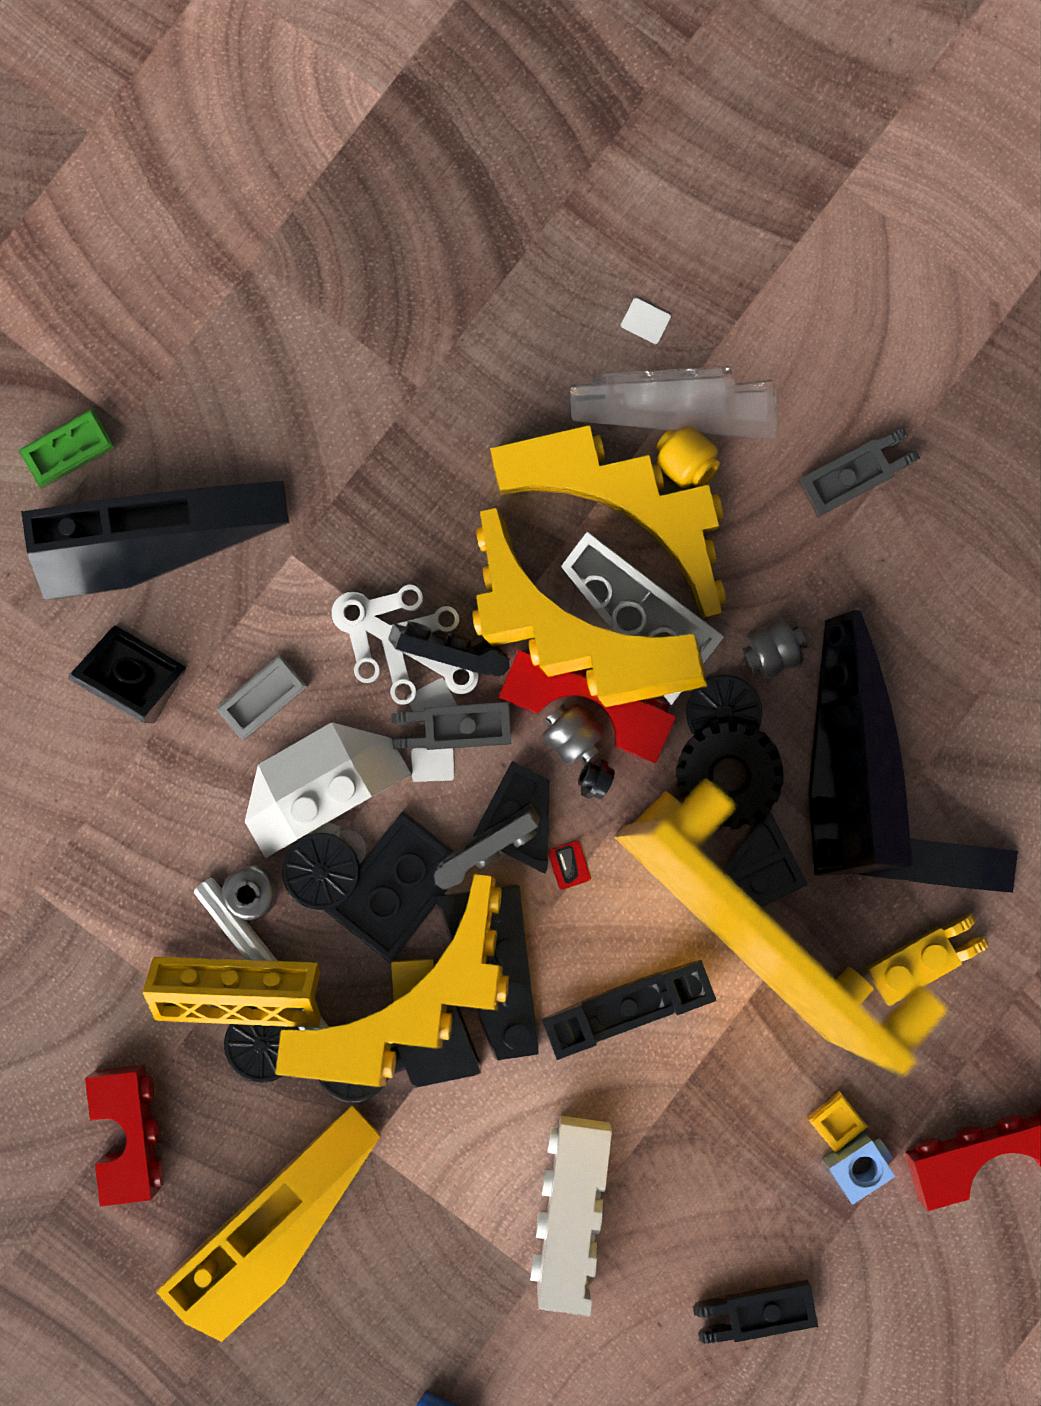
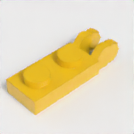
M972 913L965 914L943 927L936 926L865 967L888 1006L905 998L917 984L922 987L962 965L961 961L974 957L988 947L989 943L985 936L973 938L955 950L948 938L969 930L975 924L976 920Z

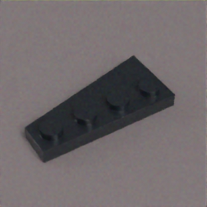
M518 885L501 887L499 913H492L490 930L497 931L494 956H487L486 964L502 966V975L509 976L506 1002L499 1001L498 1010L476 1008L493 1056L498 1061L539 1054L521 895ZM470 891L434 896L438 909L441 911L451 942L467 909Z

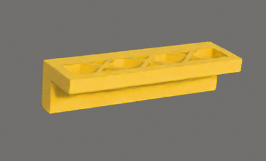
M153 957L142 991L155 1021L319 1028L321 1020L315 1000L321 972L318 963ZM163 1002L174 1003L178 1006H164ZM206 1004H213L219 1008H212ZM247 1006H255L261 1010L251 1009ZM289 1008H304L305 1011H293Z

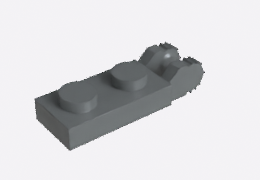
M900 428L878 441L873 439L798 480L817 517L895 476L894 473L920 459L916 451H909L898 457V460L888 464L881 450L897 445L908 436L904 428Z
M509 702L424 708V711L391 713L392 723L401 725L411 724L415 721H425L426 731L425 738L409 736L393 740L394 749L427 747V750L511 744Z
M532 802L446 855L445 859L442 858L433 873L435 885H438L442 890L453 888L454 885L457 886L464 881L468 869L475 865L479 869L485 868L501 856L499 850L513 843L515 847H518L532 839L537 834L535 828L538 827L541 818Z

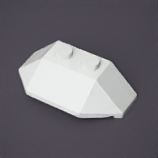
M331 722L258 764L245 823L264 857L267 858L405 779L412 773L398 749L393 748L392 738Z

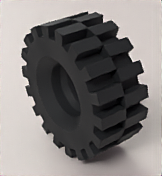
M738 720L713 722L709 726L702 727L695 732L683 747L676 767L677 789L684 802L704 781L713 785L731 802L734 808L716 827L719 829L725 826L731 827V830L740 829L742 825L748 824L751 826L757 823L760 817L763 815L766 817L769 814L772 806L781 795L784 774L782 761L776 745L772 743L766 733L758 730L756 726L749 723H740ZM726 758L740 761L747 772V778L743 786L734 791H725L719 788L713 779L715 765Z

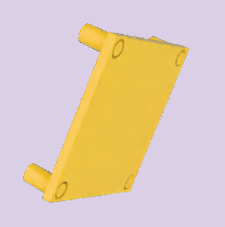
M704 781L683 804L670 793L664 791L633 824L624 825L614 838L826 1041L903 1076L917 1063V1060L911 1053L948 1012L946 1007L928 990L917 984L880 1024L862 1009L860 1005L874 989L858 972L848 966L833 981L696 850L734 808L731 802L713 785Z

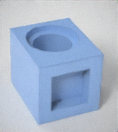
M865 1132L860 1133L837 1153L833 1151L822 1158L852 1205L896 1177L888 1166L894 1159L880 1138L873 1142ZM863 1156L871 1158V1166L865 1173L855 1174L852 1172L853 1163L858 1158Z

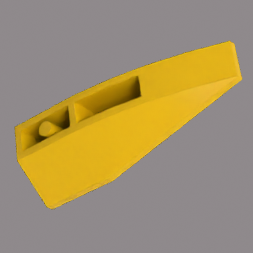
M352 1104L165 1277L156 1293L186 1325L222 1342L285 1284L380 1139L381 1134Z

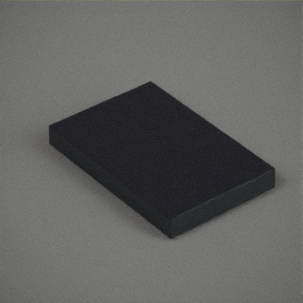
M402 811L359 865V880L350 897L342 904L324 911L391 963L435 907L436 901L434 896L444 895L447 892V889L442 890L438 885H435L433 873L438 862L442 858L445 859L446 855L454 850L406 812Z

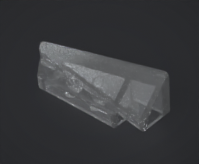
M730 366L607 373L594 377V384L570 385L571 417L574 421L678 430L685 426H692L700 433L774 439L777 436V390L772 380L734 384V376Z

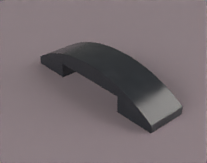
M910 838L913 867L858 874L925 884L1013 893L1018 851Z
M698 960L605 991L543 1018L542 1022L555 1057L559 1060L597 1046L599 1041L675 1013L678 1016L713 1003L717 999L702 960Z

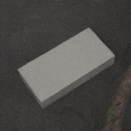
M278 655L221 703L216 710L240 739L245 741L306 690L308 686L282 655Z

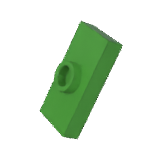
M90 409L18 451L36 483L43 489L116 447L97 413Z

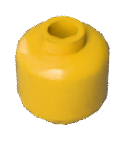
M692 426L682 427L676 432L670 429L657 443L656 449L659 451L657 465L660 466L662 473L683 489L705 486L720 466V462L717 460V446Z

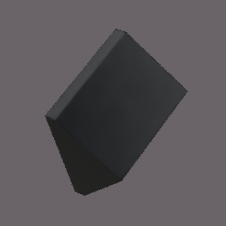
M114 625L75 667L68 679L140 722L155 723L187 667Z

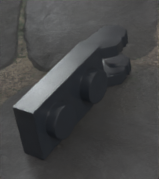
M408 621L406 627L393 623L388 637L395 650L472 672L500 677L501 675L504 676L508 669H510V659L499 646L492 647L488 642L482 641L472 647V641L466 637L454 633H447L446 638L431 634V628L420 623Z
M808 1280L725 1295V1298H710L695 1302L693 1306L694 1316L704 1318L727 1313L729 1315L730 1324L706 1326L697 1332L699 1342L704 1344L729 1340L741 1342L818 1327L811 1285Z

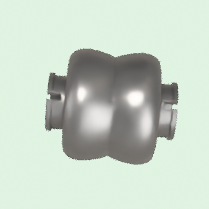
M775 618L765 627L750 630L746 635L748 647H743L742 651L753 673L760 669L766 678H774L784 669L798 667L803 662L801 649H806L808 646L796 623L790 627L784 618Z
M563 703L543 721L549 728L543 732L542 738L548 746L556 750L564 764L571 765L579 759L582 765H584L603 748L597 741L604 735V730L600 724L590 719L587 710L581 704L576 703L568 710Z
M257 865L244 866L233 871L225 880L222 888V900L226 909L234 917L243 920H255L265 915L274 907L278 898V884L274 875L266 868ZM246 885L251 886L255 890L257 896L254 900L247 896L244 890Z

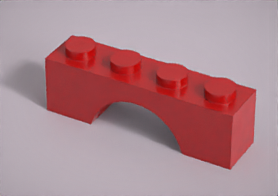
M528 649L527 653L518 650L500 692V699L535 714H538L548 704L560 698L581 697L599 705L608 715L614 730V747L649 762L657 763L676 716L667 713L670 705L655 698H648L644 702L638 700L605 707L599 700L598 695L592 696L587 681L588 670L582 669L548 677L539 665L533 664L530 649Z
M1041 1108L1037 1110V1115L1022 1119L1020 1115L1001 1118L997 1121V1126L981 1130L980 1127H969L956 1132V1138L940 1141L939 1138H931L916 1143V1149L906 1151L905 1154L919 1202L927 1211L969 1200L971 1185L975 1175L986 1162L999 1155L1008 1153L1027 1155L1033 1158L1041 1167Z

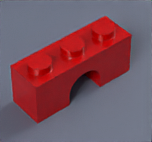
M145 1064L95 1070L85 1078L90 1121L103 1119L115 1121L123 1128L127 1138L124 1151L104 1154L95 1163L100 1207L151 1201L158 1193L159 1186L164 1184L163 1163L161 1160H156L154 1144L159 1142V1125L156 1118H151L149 1102L154 1100L152 1076H146Z

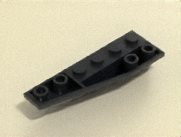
M283 481L159 492L21 511L27 555L42 596L46 601L130 589L290 523Z
M853 610L825 620L808 791L814 875L816 876L875 873L913 867L906 783L898 733L879 660L862 612L859 610Z

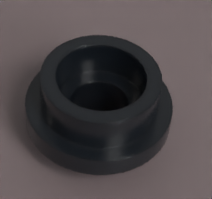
M598 758L593 763H586L578 778V785L582 786L581 795L587 799L592 797L602 799L610 789L615 770L608 766L606 760Z

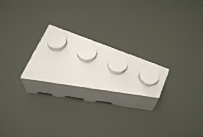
M589 532L584 535L561 565L562 569L613 632L630 636L656 638L695 634L700 644L703 664L724 638L720 632ZM681 692L663 696L672 705Z
M560 1116L558 1128H550L547 1153L555 1154L553 1170L545 1169L542 1184V1195L549 1196L547 1212L539 1211L536 1238H542L543 1244L541 1255L533 1254L530 1280L537 1281L538 1309L591 1316L592 1299H590L589 1277H595L597 1242L594 1241L595 1234L599 1235L601 1230L603 1199H600L601 1191L604 1192L606 1187L612 1136L610 1122Z

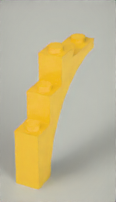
M590 425L490 448L500 496L531 491L566 493L599 502L627 516L651 534L675 561L692 591L700 618L706 619L722 613L720 605L726 604V595L722 581H714L711 564L717 562L712 540H705L703 533L712 532L718 528V519L723 518V510L719 495H711L709 485L659 496L658 490L664 489L663 477L660 466H652L650 455L599 466L598 461L605 460L604 449L600 435L592 436Z
M497 508L480 511L482 526L476 528V534L481 551H486L488 566L483 567V578L489 593L476 595L478 610H473V622L477 634L482 635L492 647L535 638L529 640L533 664L539 665L548 677L593 667V670L587 671L589 690L592 696L598 695L599 700L605 707L707 686L700 644L695 634L662 638L623 635L592 626L563 611L542 594L526 576L513 550L506 521Z
M474 874L467 909L453 941L436 966L409 993L382 1011L347 1025L321 1030H281L276 1075L376 1087L385 1086L387 1078H393L396 1066V1052L390 1051L391 1043L442 1048L443 1040L450 1039L453 1016L446 1013L447 1005L498 1010L499 1001L506 1002L509 976L502 975V966L486 964L487 956H494L497 931L490 930L492 913H499L502 889L501 887H495L496 879L492 876Z

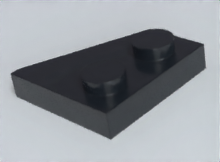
M512 761L473 837L478 836L532 802L541 816L539 825L535 828L537 834L521 846L515 847L511 843L500 851L545 874L548 869L550 781Z
M771 811L766 817L763 816L760 822L720 872L758 909L808 885Z

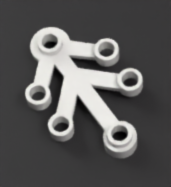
M406 585L398 593L371 600L358 592L342 594L333 604L332 619L338 629L350 635L357 662L354 667V674L359 681L373 683L380 676V666L371 657L367 632L382 640L393 682L390 693L396 703L401 705L410 704L417 694L415 685L409 680L403 653L444 676L445 683L452 692L467 694L475 689L479 680L478 672L466 670L470 675L469 681L465 685L456 684L453 680V675L462 668L395 650L388 640L392 625L375 617L400 608L407 611H415L420 608L423 603V594L418 587ZM408 590H413L418 594V601L412 606L405 605L402 600L403 594ZM350 605H356L360 609V616L354 621L347 620L345 617V610ZM444 606L439 608L435 614L409 621L431 628L432 632L439 630L442 632H452L459 625V615L454 608ZM443 612H451L454 615L455 621L452 626L443 627L439 624L438 619ZM408 621L397 624L406 627ZM367 662L372 663L375 667V673L369 679H365L360 675L361 665ZM401 684H407L411 688L412 693L407 700H400L396 696V689Z

